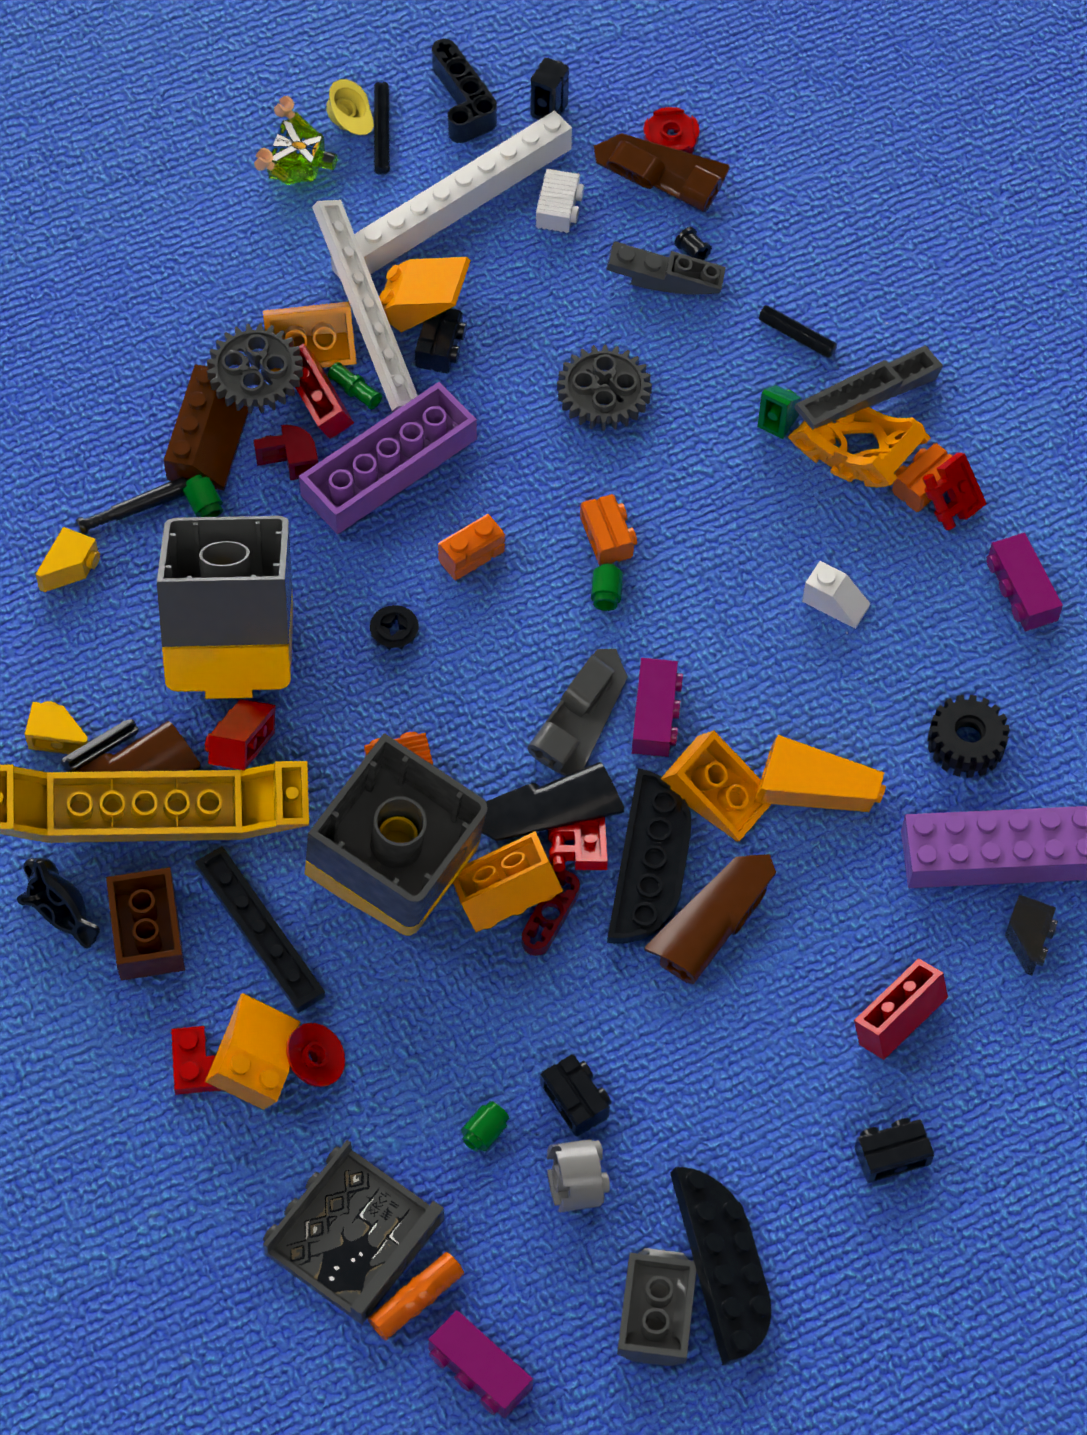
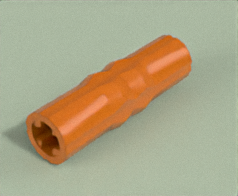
M445 1252L368 1317L370 1325L386 1341L464 1275L462 1267L450 1253Z

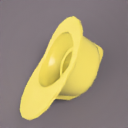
M339 79L333 82L329 89V100L326 106L330 120L339 126L340 129L347 130L356 135L370 133L374 127V122L366 93L353 81Z

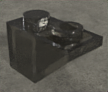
M1019 895L1005 936L1025 973L1033 975L1036 965L1043 966L1049 949L1043 946L1045 938H1053L1058 923L1057 920L1052 919L1056 907Z

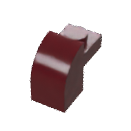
M281 425L282 435H269L253 440L257 466L287 461L290 480L299 479L301 474L318 463V456L312 436L298 426Z

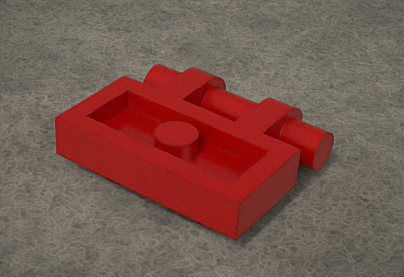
M956 453L937 468L941 478L939 481H936L934 474H927L922 478L926 486L924 491L927 498L932 499L936 508L935 516L938 522H942L945 530H951L956 527L953 516L956 514L959 519L967 520L987 504L965 453ZM946 491L951 500V502L948 504H946V501L942 495Z
M605 817L548 830V839L552 843V847L549 850V860L553 863L554 871H564L567 861H575V870H607ZM566 840H574V845H564V842Z

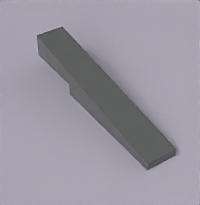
M924 345L890 363L885 359L796 403L795 409L813 430L937 379L943 365L929 348Z

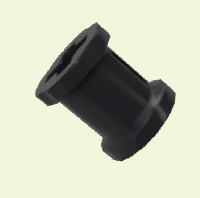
M687 227L682 230L674 241V245L678 249H683L690 257L705 260L711 253V245L707 242L704 243L697 236V231L693 227Z

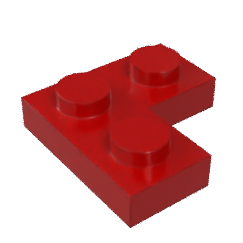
M195 1026L171 1029L175 1095L222 1091L205 1082L216 1056H207L205 1027Z

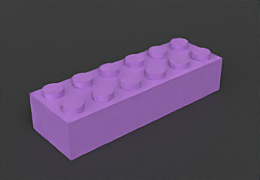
M438 382L299 476L301 497L338 535L477 440V419Z
M1087 806L905 814L901 836L908 888L1087 880Z

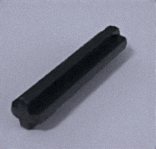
M765 305L760 311V321L823 356L830 358L836 351V342L776 309Z
M133 719L121 722L63 757L61 764L64 766V770L66 772H76L99 756L135 736L139 728Z

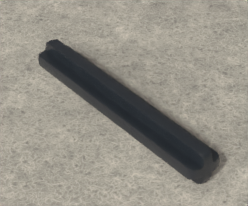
M376 82L374 84L375 173L378 175H386L390 171L389 84L387 82Z

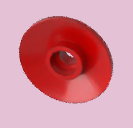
M306 1023L297 1027L290 1034L286 1053L290 1067L299 1079L314 1087H326L340 1078L345 1067V1053L340 1040L329 1028L318 1023Z

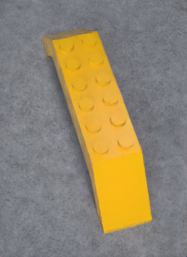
M275 761L273 764L245 770L42 772L15 767L14 765H0V834L46 843L242 840L309 826L307 761Z

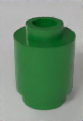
M197 475L186 482L187 486L183 489V492L196 517H218L223 512L221 507L223 502L209 477Z
M608 563L602 564L593 571L591 600L594 607L599 610H614L621 601L623 572L617 566Z
M489 1101L487 1105H481L462 1127L461 1132L464 1136L462 1141L475 1152L478 1150L487 1151L506 1129L509 1115L501 1106L492 1101Z

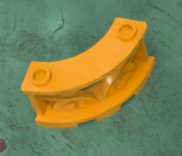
M870 407L835 420L836 423L830 422L813 430L804 420L788 436L794 445L812 461L817 463L820 459L832 467L830 473L849 482L858 479L864 481L866 487L875 488L891 486L898 478L894 472L919 444H925L931 439L926 433L924 426L913 417L895 418L884 415ZM872 433L878 442L879 449H868L856 454L849 453L847 440L844 435ZM836 439H837L838 442L841 444L840 447L835 446V445H836Z

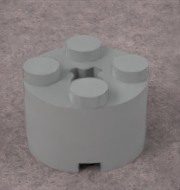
M587 1139L549 1145L547 1160L553 1159L552 1169L547 1170L548 1181L554 1205H560L559 1213L600 1207L604 1203V1193L610 1191L608 1174L601 1171L600 1161L603 1159V1152L600 1141Z

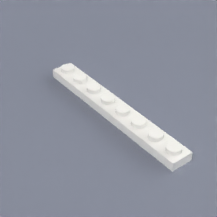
M317 201L312 206L391 411L394 412L417 397V392L342 201Z

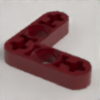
M567 870L554 872L560 885L565 886L566 883L571 884V890L567 889L565 893L561 892L549 901L538 903L523 929L522 947L529 955L539 956L546 953L579 896V879ZM547 907H554L560 912V915L554 920H548L543 917L542 911ZM539 926L543 927L541 941H537L535 945L531 944V937H536L539 932Z

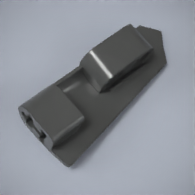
M597 649L590 656L562 695L560 703L527 747L529 753L536 760L561 775L567 776L584 769L628 678L616 649Z

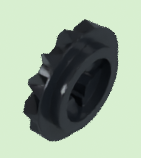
M391 605L381 608L373 615L370 621L371 637L375 639L378 646L383 645L388 650L398 647L402 650L405 645L413 644L414 638L418 635L419 624L417 617L411 610L403 606ZM398 620L400 630H397L391 636L389 628H392L393 624Z

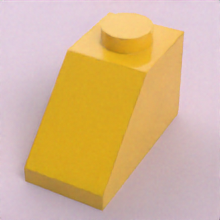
M63 527L35 574L39 590L47 592L86 579L90 570L95 569L100 560L96 539Z
M45 701L43 703L32 702L24 734L28 749L70 754L89 742L86 734L64 706L52 701Z

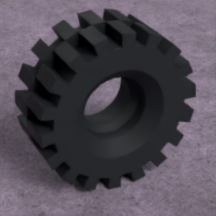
M958 695L955 703L951 698L946 700L944 707L940 705L936 709L928 733V749L930 753L934 752L933 760L936 764L942 760L941 768L947 772L951 767L955 769L953 775L959 777L961 771L966 772V778H973L975 771H978L979 776L986 774L988 768L991 771L995 769L997 763L1001 762L1009 739V725H1005L1007 721L1005 714L998 716L1000 708L996 704L992 708L989 707L990 700L984 697L982 702L976 701L977 695H970L969 700H964V695ZM961 727H971L980 733L981 738L977 742H966L958 737L957 730Z

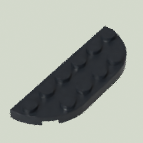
M639 768L607 943H631L653 935L671 919L677 909L681 896L691 836L690 811L685 799H682L680 795L671 790V786L661 780L662 777L660 775Z
M676 1167L670 1172L722 1365L733 1364L744 1359L758 1348L768 1332L771 1321L770 1295L751 1227L743 1206L722 1183L699 1170Z

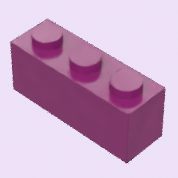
M1025 532L992 542L989 555L986 558L987 566L991 573L996 574L1001 594L1010 601L1014 619L1021 623L1025 632L1057 622L1063 604Z
M641 658L632 754L669 757L670 746H676L678 727H672V719H679L681 700L674 699L675 691L681 692L683 680V673H677L678 661Z
M458 1310L428 1339L429 1350L431 1351L429 1356L439 1367L444 1369L447 1366L456 1374L454 1376L456 1382L468 1392L471 1389L481 1397L479 1401L482 1406L493 1415L498 1412L505 1419L533 1389V1378Z

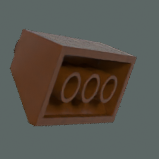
M195 364L164 457L166 478L170 481L180 477H185L189 480L194 476L202 475V477H209L215 489L225 491L249 412L245 405L240 411H237L236 402L226 406L225 397L218 399L216 390L211 389V380H208V366Z

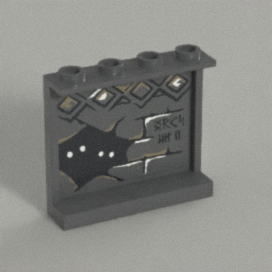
M346 1140L341 1148L336 1146L326 1159L327 1165L320 1173L315 1172L310 1177L305 1186L307 1190L300 1199L294 1198L289 1203L284 1212L286 1216L279 1225L273 1224L268 1229L263 1238V1246L267 1257L363 1325L444 1221V1208L435 1201H432L430 1205L354 1152L351 1142Z

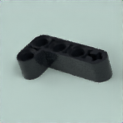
M439 39L435 41L432 45V68L457 103L448 112L449 138L456 143H464L492 131L497 125V102L452 40Z

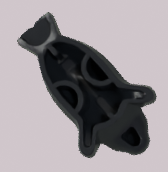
M47 858L27 859L23 866L28 880L27 891L17 897V902L20 905L34 907L55 928L72 934L84 948H90L95 943L100 929L96 924L87 921L85 903L79 890L71 882L59 875L56 865Z

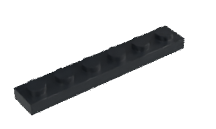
M221 846L195 861L196 868L296 1012L300 1013L323 999L325 991L224 847Z

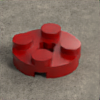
M664 107L653 112V116L649 120L647 118L644 123L643 138L646 141L693 154L699 140V124L693 115L689 117L684 114L685 110L681 108ZM669 129H672L677 134L668 135L667 132Z

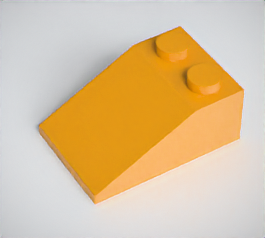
M468 257L409 259L399 265L392 266L386 275L387 282L385 288L379 296L390 325L402 333L456 306L471 260Z
M714 730L697 736L661 778V780L671 786V790L680 795L682 799H685L688 807L737 842L746 835L771 805L754 801L761 779Z
M244 993L240 994L205 1082L263 1110L278 1101L290 1069L286 1053L287 1041L290 1034L299 1027L300 1021Z

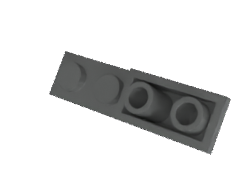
M613 241L606 270L631 277L630 285L656 291L695 295L720 293L726 267L671 251L669 257Z

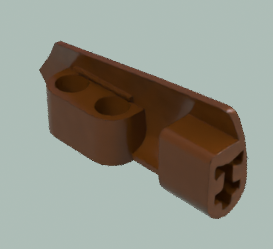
M623 133L594 145L596 163L644 188L652 189L655 187L702 212H706L712 204L730 169L728 164Z
M166 721L116 754H103L76 772L193 771L200 769L201 765L175 726L170 721Z
M770 854L735 857L645 946L644 950L661 957L660 965L665 970L686 983L694 984L731 934L736 935L762 901L769 882L776 874Z

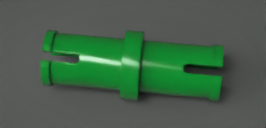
M340 362L335 363L329 369L328 377L343 387L348 396L356 397L368 406L369 409H374L380 404L382 400L381 393L366 384L362 376L359 374L354 375L342 366Z

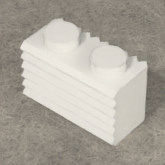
M546 169L536 209V227L538 229L542 228L549 231H564L568 233L571 223H577L579 206L575 205L576 201H582L584 184H580V174Z

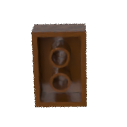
M171 868L106 877L116 965L120 980L185 971Z

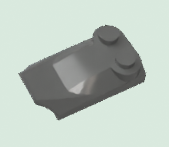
M644 1248L639 1253L629 1252L617 1350L618 1355L634 1362L664 1366L686 1363L696 1266L694 1261L689 1260L684 1253Z

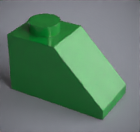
M777 385L764 389L761 394L757 427L784 439L800 415L796 411L795 405L802 401V397L791 390H785Z

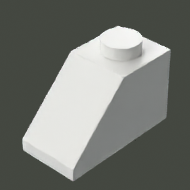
M819 561L805 583L802 602L855 629L870 607V602L847 574L822 561Z

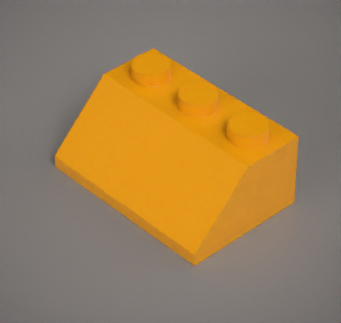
M349 301L263 310L265 331L271 325L274 326L275 335L283 330L285 332V339L292 337L294 346L304 344L316 356L322 368L332 367L337 362H340L342 366L357 364ZM274 368V369H272V370H270V371L276 372V371H280L281 369H280V368Z
M536 831L467 863L453 882L460 903L475 933L483 929L492 928L498 922L512 915H519L527 908L540 902L549 901L557 894L563 892Z

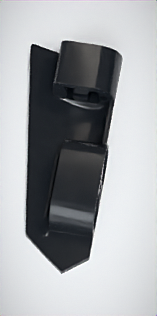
M598 762L543 786H539L536 783L527 784L486 801L487 813L482 834L495 841L530 834L535 831L539 832L621 814L624 812V806L605 767L601 762Z

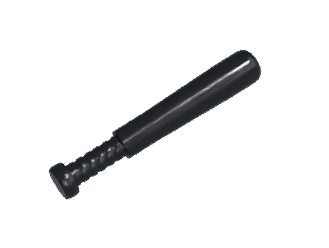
M180 477L115 504L109 510L89 518L79 517L76 519L77 527L81 534L86 535L91 528L103 525L109 521L121 520L185 496L183 489L187 486L186 482L188 479Z

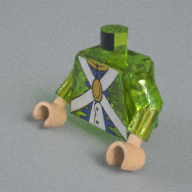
M283 96L279 100L280 103L274 107V112L278 117L286 116L288 119L282 121L271 151L261 148L256 153L257 159L254 162V166L260 171L267 168L269 178L278 179L286 185L303 181L312 182L316 178L319 167L329 170L335 169L337 154L325 151L324 136L314 129L297 111L293 112V100L288 96Z

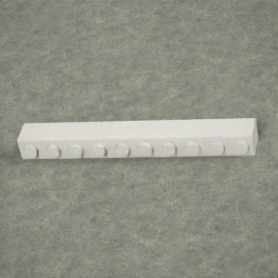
M554 110L355 233L370 275L571 150L572 127ZM331 257L332 271L339 277L335 264Z

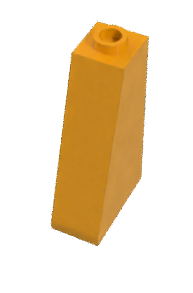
M777 735L770 748L754 801L765 804L869 812L874 803H880L886 789V786L882 784L884 772Z

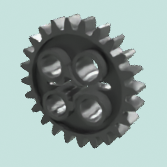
M262 323L258 324L256 330H252L250 324H247L246 331L244 332L235 327L234 336L225 332L226 342L216 340L217 349H210L211 359L207 360L209 369L207 370L208 380H211V389L216 390L218 399L225 397L226 406L236 402L237 411H240L244 405L247 406L249 413H252L254 407H258L260 412L264 413L265 405H269L275 410V402L277 400L285 405V394L294 397V387L301 386L299 377H303V359L300 356L299 346H294L292 337L285 339V332L283 330L275 335L274 326L272 325L267 331H263ZM258 348L263 349L259 352L253 351L254 349ZM232 365H240L237 368H229ZM274 368H280V369H281L280 371H276V372L270 371V370H272V369H274ZM249 385H258L255 388H248Z
M605 344L602 351H598L594 345L591 348V353L581 349L580 358L572 354L571 363L564 362L563 371H559L557 391L558 401H562V410H569L570 419L579 416V425L589 421L590 429H593L597 423L601 425L602 431H605L607 424H611L613 429L617 430V424L620 421L625 426H628L629 417L637 421L638 413H645L646 404L650 403L652 383H650V373H646V364L639 365L638 356L629 359V350L619 354V346H616L612 352L608 351V347Z

